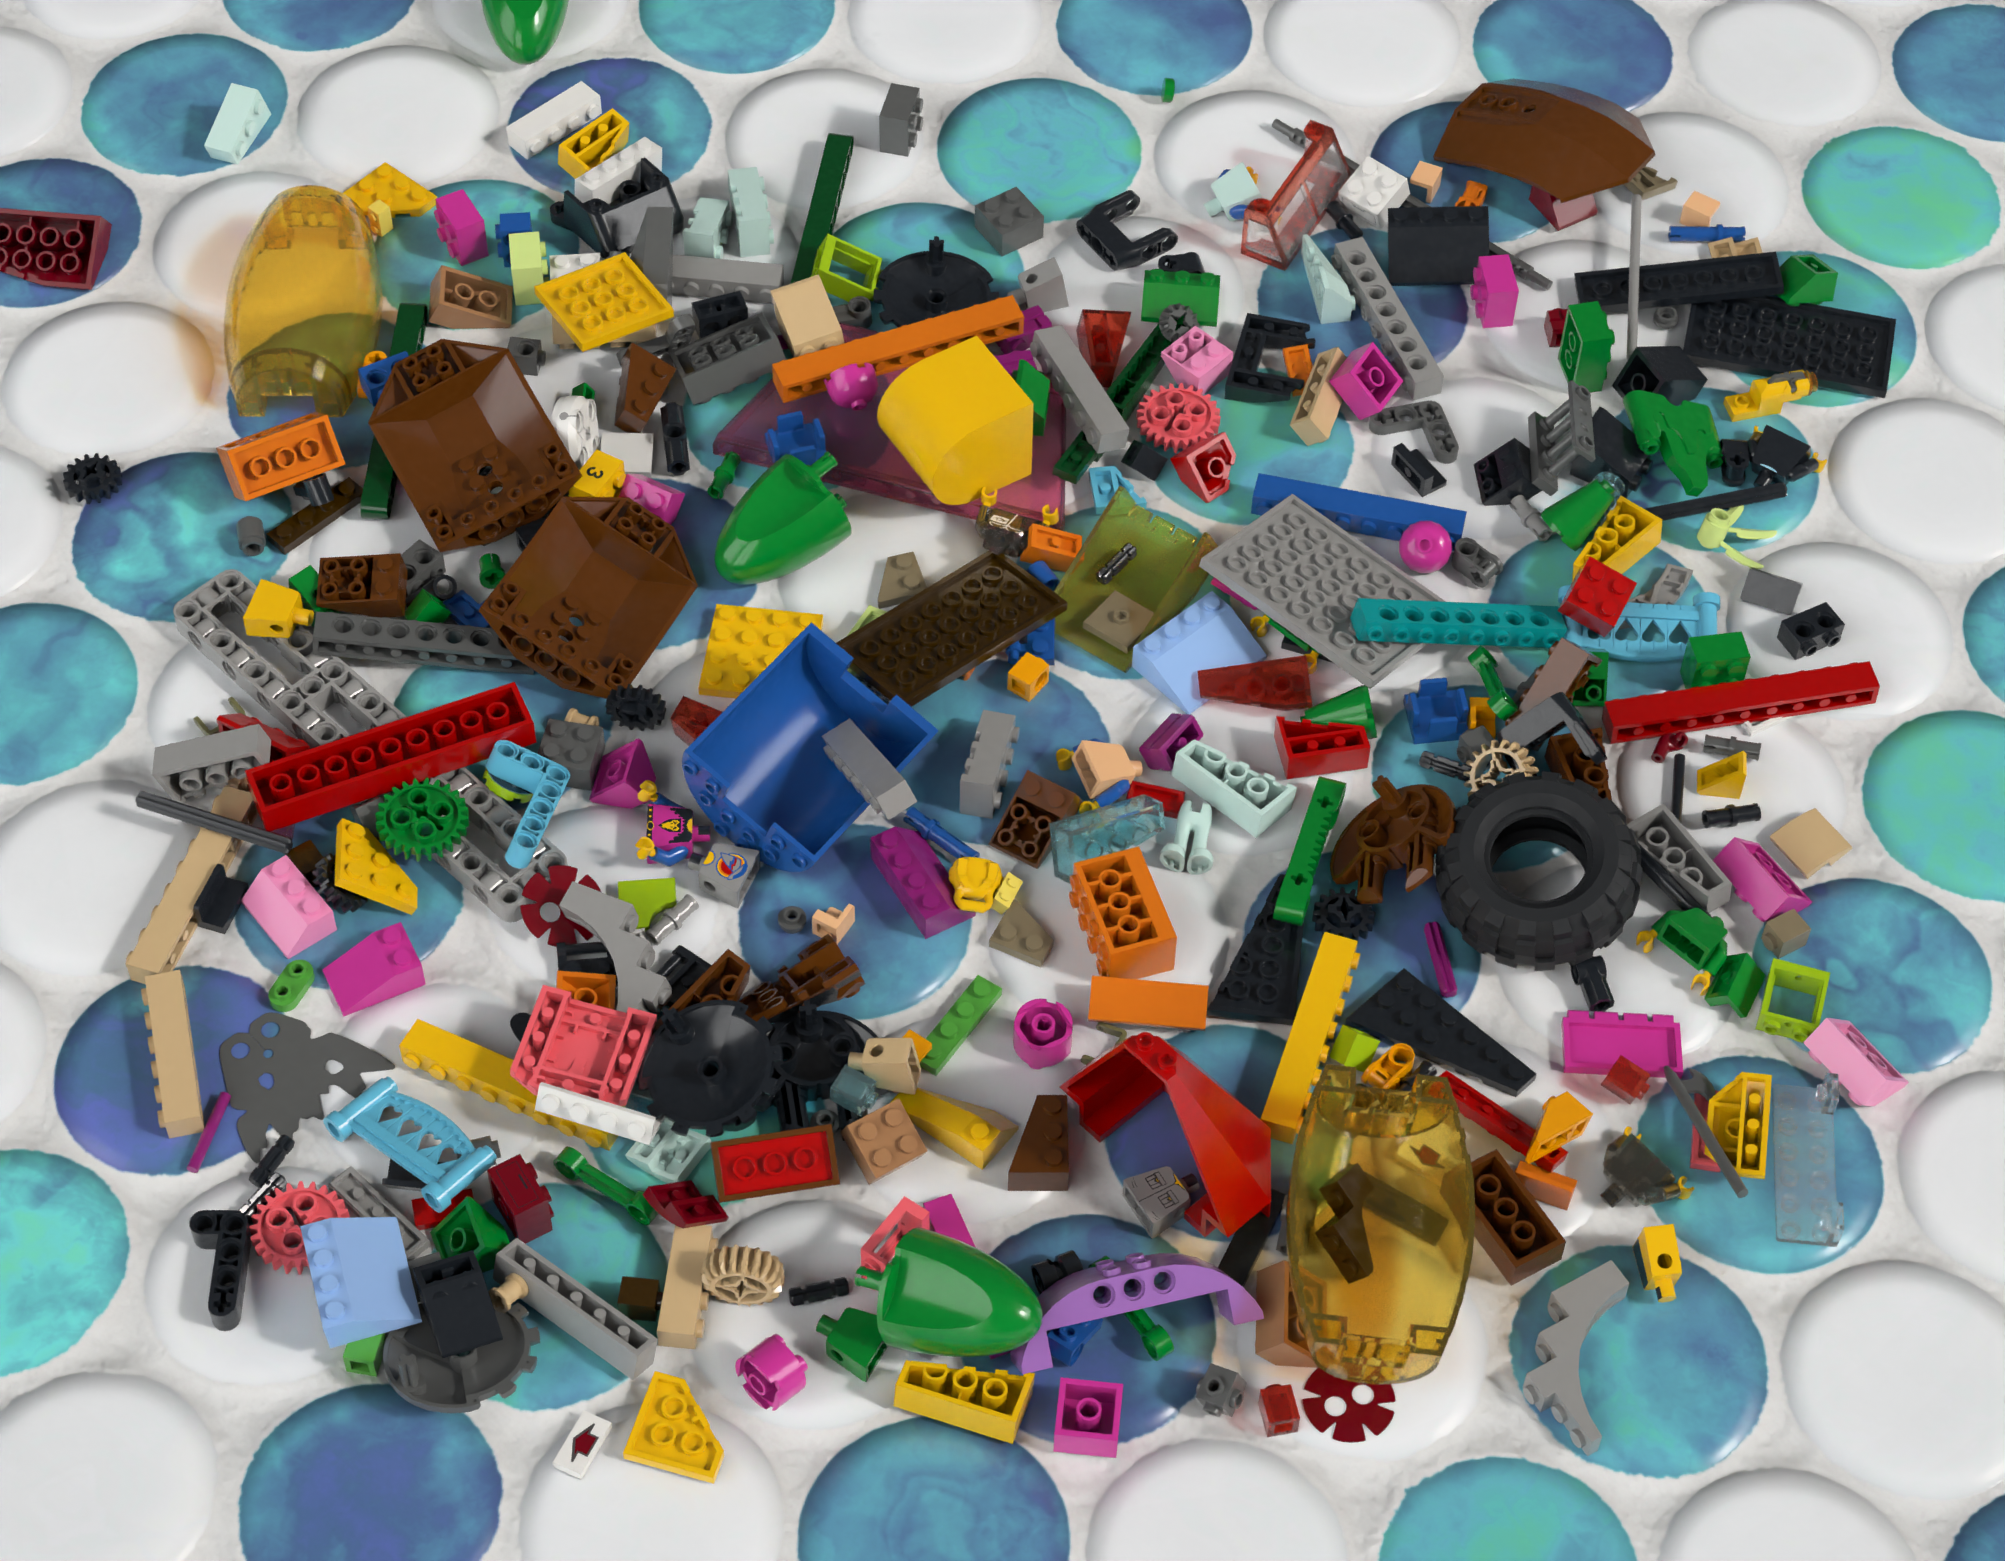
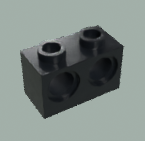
M741 291L691 303L692 318L695 322V330L699 339L748 318V307Z
M1824 602L1782 620L1777 639L1791 656L1797 660L1804 656H1811L1816 651L1827 646L1832 647L1836 645L1841 639L1845 624L1829 604Z

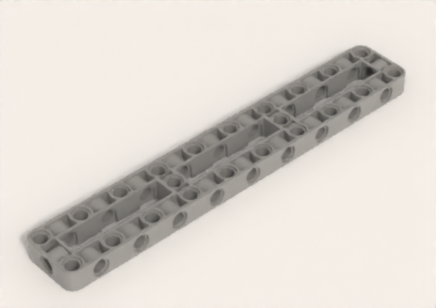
M229 569L219 573L178 601L173 608L177 629L180 634L297 738L304 740L310 746V749L349 736L322 712L333 703L342 704L350 711L351 717L366 730L406 717L339 657L313 654V635L300 624H297L292 636L289 638L261 637L267 643L271 642L281 651V655L301 673L305 672L307 674L295 684H290L218 620L226 612H237L243 618L257 586L238 570ZM465 767L429 778V784L431 785L438 779L440 780L441 787L449 783L451 792L458 790L460 798H465V804L469 811V820L480 830L484 829L495 839L496 844L505 852L507 851L522 819L515 810L489 790L484 783ZM391 791V792H388V793H385V794H388V795L393 796V792H392V791ZM385 794L379 795V797L382 798L383 803H385V801H384V795H385ZM461 836V845L452 843L453 852H449L446 849L442 850V858L436 853L432 854V858L492 912L503 921L510 923L522 919L521 905L537 903L522 896L526 883L534 874L539 872L551 884L548 867L556 865L568 866L565 854L544 836H542L530 864L511 878L464 836Z

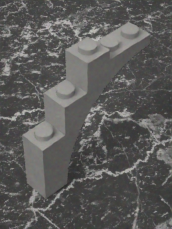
M572 881L559 906L567 919L585 927L609 951L614 961L618 980V1004L616 1010L627 1013L628 1007L646 1012L649 1010L659 1014L662 1007L669 1003L672 996V988L666 977L646 970L650 969L654 963L655 951L649 940L631 934L635 931L639 918L633 904Z
M1612 1260L1551 1292L1547 1307L1550 1317L1556 1324L1539 1332L1535 1345L1538 1358L1545 1364L1528 1372L1523 1384V1393L1530 1404H1535L1540 1413L1551 1407L1554 1418L1559 1423L1565 1425L1570 1432V1438L1577 1448H1582L1587 1456L1598 1451L1602 1435L1591 1419L1581 1393L1578 1373L1580 1349L1592 1326L1608 1309L1625 1298L1630 1284Z

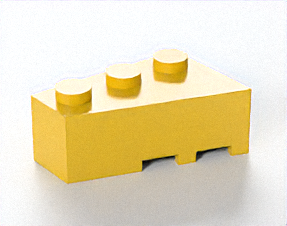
M612 108L559 144L558 165L574 179L578 178L623 150L628 143L630 123Z

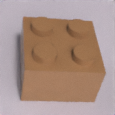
M899 1098L847 1125L840 1132L869 1185L917 1160L928 1151Z

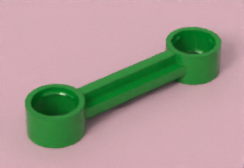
M1479 646L1468 656V660L1479 672L1490 696L1487 700L1488 705L1500 719L1506 721L1518 711V707L1502 685L1495 669L1498 667L1497 661L1487 649Z
M567 1146L554 1159V1166L563 1176L573 1181L580 1179L619 1203L639 1223L649 1225L659 1214L642 1195L643 1191H637L636 1193L591 1166L586 1158L576 1149Z
M1103 1256L1102 1258L1091 1263L1088 1266V1268L1096 1267V1262L1108 1260L1110 1258L1108 1256ZM1144 1309L1123 1313L1141 1336L1144 1348L1152 1359L1158 1361L1174 1351L1172 1340L1166 1330L1159 1324L1155 1325Z

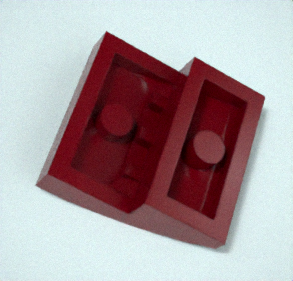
M692 1180L648 1186L642 1194L663 1218L681 1228L726 1222L729 1218L714 1195L702 1196Z

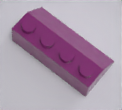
M895 826L870 837L871 859L925 939L976 916L975 912L963 911L956 906L954 902L955 889L949 881L948 872L919 831Z

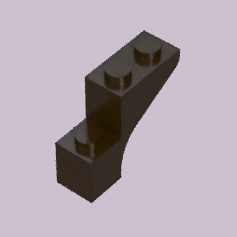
M1358 1163L1338 1171L1318 1189L1335 1215L1315 1234L1348 1284L1368 1277L1374 1269L1362 1217L1364 1201L1367 1195L1374 1189V1186Z

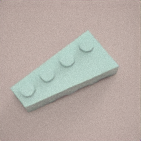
M757 167L727 170L728 187L734 213L740 257L770 254V244H774L773 229H769L771 218L770 212L766 210L768 209L767 195L762 192L765 191L763 176L759 177Z
M1195 739L1179 750L1175 756L1172 776L1255 838L1292 809L1297 787L1289 783L1284 786L1276 782V777L1268 773L1261 775L1250 770V765L1242 761L1233 762L1226 758L1225 753Z

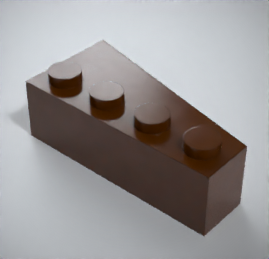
M727 949L668 1010L674 1007L679 1012L694 1004L710 1000H732L738 1002L749 982L751 965ZM661 1019L656 1022L651 1037L663 1024Z

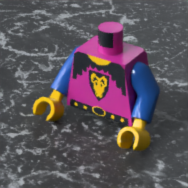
M645 780L640 785L642 790L638 793V799L642 802L651 800V804H648L646 837H641L635 844L637 848H640L637 851L639 859L647 858L648 864L660 863L671 867L691 857L694 850V842H710V825H694L693 810L671 801L659 792L656 793L657 787L650 780Z

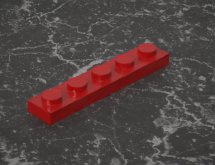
M1447 1070L1431 1082L1428 1091L1437 1096L1442 1102L1455 1108L1464 1117L1471 1119L1486 1129L1488 1133L1511 1146L1513 1150L1520 1152L1524 1156L1527 1155L1535 1129ZM1559 1147L1534 1161V1163L1551 1173L1565 1161L1568 1151Z

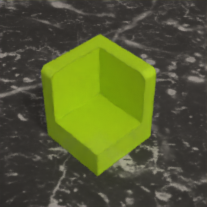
M1342 1024L1330 1052V1057L1344 1066L1364 1072L1371 1064L1380 1041L1366 1032Z

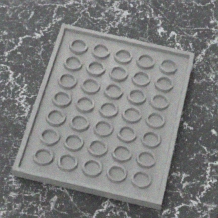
M1291 494L1202 557L1199 567L1250 602L1254 607H1257L1369 689L1383 680L1428 643L1358 641L1350 619L1357 599L1446 602L1294 494Z

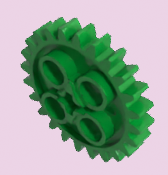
M414 778L412 786H409L404 781L402 782V790L392 787L393 796L385 794V803L378 804L379 812H376L375 815L376 829L379 832L380 841H385L386 849L394 848V855L396 856L404 852L405 860H408L412 854L416 855L417 862L420 861L422 855H426L427 859L431 861L432 854L434 853L442 858V850L446 849L449 852H453L452 843L461 845V836L467 835L466 827H469V811L465 804V798H460L458 790L451 792L449 783L441 787L440 780L438 779L433 785L429 784L428 778H425L423 784H419L418 780Z

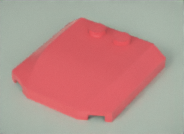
M543 985L510 1068V1075L536 1096L539 1084L543 1082L618 1106H626L648 1042L657 1022V1014L628 1007L627 1013L571 999V992Z

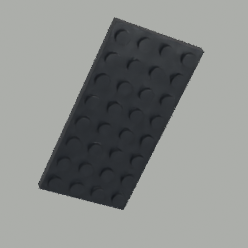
M1771 296L1692 303L1683 351L1694 364L1765 377L1803 370L1810 385L1885 398L1896 319L1810 303L1790 306L1783 299Z

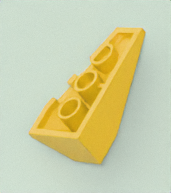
M918 1087L915 1094L899 1092L892 1099L894 1101L899 1098L914 1125L981 1170L988 1165L1019 1130V1126L994 1110Z

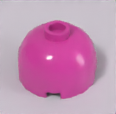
M857 363L833 371L830 374L831 379L829 381L827 379L824 380L831 400L836 405L846 409L852 408L853 411L866 408L867 403L873 399L878 389L877 376L872 364L864 363L865 367L858 368Z
M1418 521L1411 524L1403 532L1399 541V553L1403 563L1410 570L1431 574L1441 570L1448 563L1452 553V541L1448 531L1440 524L1433 521Z

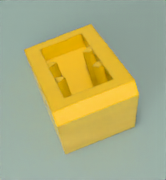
M1741 751L1698 769L1697 793L1706 796L1740 799L1747 776V753Z

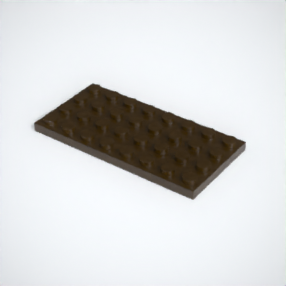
M994 547L841 639L836 644L854 658L849 666L851 670L890 701L895 695H898L912 707L1067 610V601Z

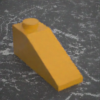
M1565 1092L1557 1097L1551 1096L1542 1107L1544 1112L1537 1124L1525 1158L1528 1164L1578 1138L1585 1131L1593 1113L1569 1092Z

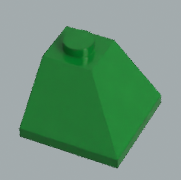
M466 1197L430 1232L436 1251H439L441 1259L473 1250L482 1273L494 1269L496 1254L510 1244L504 1226L472 1197Z

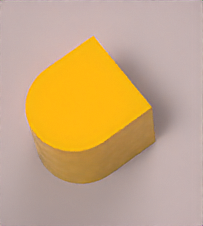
M977 335L910 366L885 391L877 411V420L880 428L934 496L942 503L948 505L966 504L981 498L982 489L985 486V494L988 495L994 492L995 489H1001L1032 473L1034 403Z

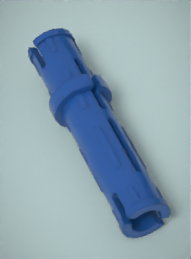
M1717 224L1716 227L1669 226L1668 238L1669 242H1714L1732 237L1734 242L1745 241L1743 236L1746 235L1745 226L1723 227L1722 224Z
M911 807L906 812L903 821L919 831L925 840L933 841L957 859L962 857L979 858V852L942 828L940 822L936 819L931 820L915 807Z

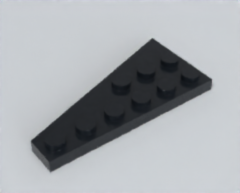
M1280 874L1262 911L1256 917L1250 933L1247 934L1235 956L1226 978L1221 982L1213 1002L1211 1001L1207 1008L1206 1016L1293 1025L1304 921L1302 926L1273 919L1277 898L1286 874Z
M1405 968L1346 1018V1026L1352 1028L1359 1027L1370 1032L1369 1035L1377 1039L1382 1037L1396 1044H1407L1414 1050L1415 1055L1438 1065L1444 1063L1455 1068V1072L1465 1076L1467 1073L1482 1079L1483 1084L1514 1097H1517L1536 1079V1073Z

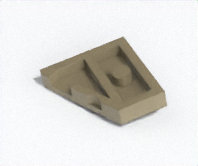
M1645 166L1629 183L1623 185L1634 195L1638 194L1642 197V200L1675 189L1678 181L1672 177L1668 181L1656 176L1657 170Z
M914 552L887 558L878 595L879 609L899 605L927 588Z
M1013 900L989 939V947L1041 968L1053 948L1054 940L1018 901Z

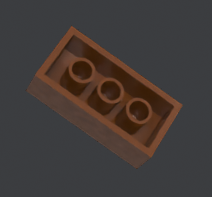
M1497 1149L1446 1175L1443 1189L1444 1196L1511 1286L1562 1259L1566 1240Z

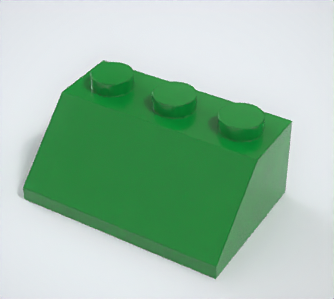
M1145 270L1141 321L1159 323V317L1166 307L1180 303L1184 306H1190L1193 313L1197 314L1196 318L1199 326L1217 327L1220 275H1214L1209 272L1195 274L1187 271ZM1182 316L1174 320L1177 324H1183L1184 317Z

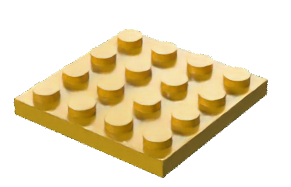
M625 252L534 286L535 295L582 352L674 317L672 306Z
M716 604L698 687L699 695L736 699L811 622L822 631L823 615Z

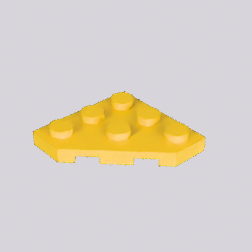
M385 162L332 201V207L349 220H360V216H368L367 207L380 199L390 206L391 218H395V214H410V217H421L436 205L435 199H437V196Z
M342 818L337 824L334 885L412 915L417 909L418 888L368 828Z
M655 1371L623 1452L624 1459L714 1484L724 1458V1450L710 1429V1424L699 1404L697 1405L685 1379Z

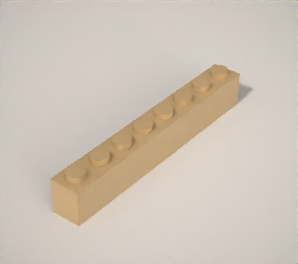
M224 786L221 794L215 797L211 813L249 825H253L259 814L250 792L229 786ZM200 827L196 839H192L189 844L185 859L178 863L175 877L171 883L166 885L160 904L153 908L150 922L146 928L141 930L134 951H130L127 955L125 964L132 981L146 984L145 976L174 970L198 926L193 909L198 897L217 864L224 865L225 873H227L243 840Z

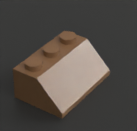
M1286 1260L1257 1271L1256 1302L1263 1311L1264 1319L1256 1320L1255 1354L1278 1366L1323 1367L1325 1349V1284Z

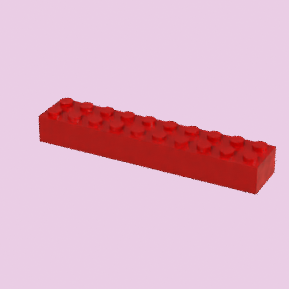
M512 682L245 770L250 793L265 830L274 831L391 792L392 787L403 788L402 782L404 781L408 785H412L414 778L421 782L425 778L429 779L489 758L494 744L499 740L511 741L521 747L537 742L534 722L516 683Z

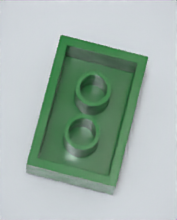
M1598 301L1568 305L1558 354V360L1567 383L1572 380L1579 386L1586 387L1590 393L1602 391L1604 380L1607 379V364L1611 361V346L1615 343L1614 332L1612 329H1609L1607 324L1606 312L1601 310Z

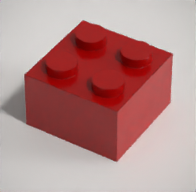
M1589 556L1577 572L1557 611L1605 637L1615 627L1637 583Z

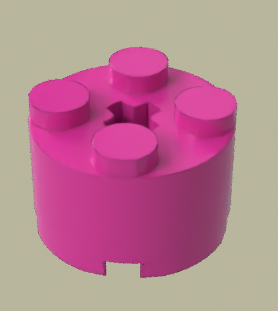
M1034 999L1022 1005L1018 1010L1014 1021L1013 1045L1017 1055L1031 1068L1039 1070L1043 1067L1054 1066L1062 1062L1071 1053L1073 1020L1068 1009L1058 1002L1054 1004L1047 1002V999Z
M778 1334L765 1338L740 1357L735 1364L738 1377L743 1374L747 1382L743 1385L747 1394L766 1410L770 1406L773 1407L772 1411L777 1410L804 1389L806 1385L804 1372L808 1369L805 1360L800 1355H794L786 1346L783 1338Z

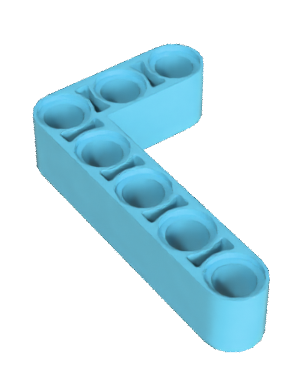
M499 740L494 744L487 760V770L492 775L533 793L532 799L505 853V859L509 865L523 869L530 864L570 779V773L567 768L511 741Z

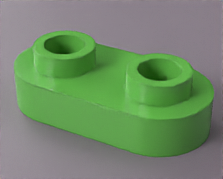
M294 960L290 962L275 981L268 994L270 1004L274 1010L289 1012L296 1008L315 979L313 967L308 961ZM282 992H287L285 995H279Z

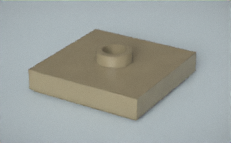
M1115 590L1083 622V628L1127 654L1158 623L1159 615Z

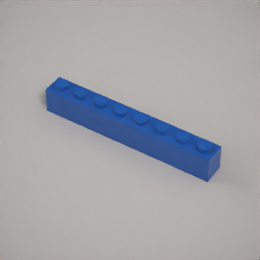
M1258 473L1251 507V514L1262 516L1291 494H1294L1345 531L1393 541H1400L1403 532L1411 524L1418 521H1433L1448 531L1452 541V551H1454L1456 542L1462 538L1467 511L1261 473Z

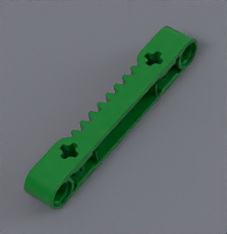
M1319 776L1277 898L1273 919L1302 926L1310 903V892L1316 868L1318 867L1329 830L1333 829L1336 824L1347 783Z

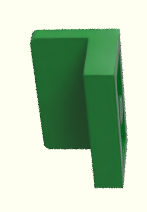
M1748 953L1728 955L1726 961L1715 975L1704 999L1710 1006L1729 1004L1740 1018H1745L1760 990L1765 974Z

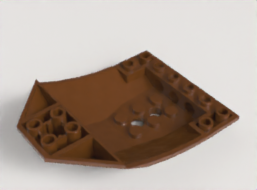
M1512 78L1482 83L1454 110L1433 158L1434 161L1474 166L1518 179L1560 199L1561 203L1629 183L1655 156V151L1640 119L1616 103L1571 87Z
M440 339L394 364L368 422L439 552L493 543L516 531L515 528L543 517L582 477L581 472L541 407L509 348ZM485 466L492 467L490 474L486 476L479 475L481 468ZM503 487L499 493L491 494L494 488Z
M561 497L527 547L482 604L479 612L516 659L563 689L607 699L611 689L617 690L618 685L627 688L628 684L633 682L698 585L675 528L639 503L625 497ZM575 617L579 619L582 625H573L569 618ZM559 636L565 637L568 642L562 640Z

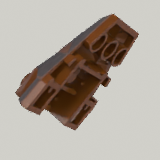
M827 934L797 954L801 960L789 969L784 965L777 970L779 973L777 981L773 984L771 981H764L739 1002L748 1005L745 1015L751 1017L756 1022L764 1016L771 1024L778 1020L795 1016L799 1013V1006H804L805 1000H810V1005L816 1004L819 1007L839 1001L844 997H852L860 991V987L865 985V982L856 963L849 956L844 957L835 940Z

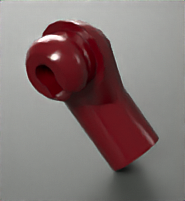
M1683 732L1661 736L1651 755L1652 760L1656 763H1663L1669 752L1683 749L1688 744L1687 735Z

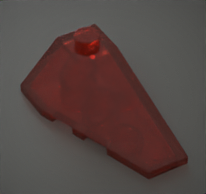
M1306 655L1197 671L1201 698L1282 711L1313 707L1310 671Z

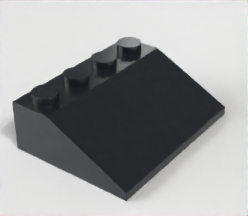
M1488 206L1388 208V275L1391 286L1474 284L1473 269L1478 265L1479 256H1489Z

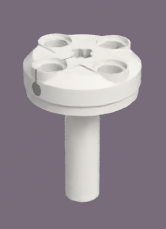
M583 396L559 398L552 412L551 424L580 470L596 449L600 451L596 404L593 399H586Z

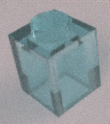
M847 1065L843 1067L830 1088L831 1101L859 1116H862L866 1108L870 1110L878 1098L876 1081Z

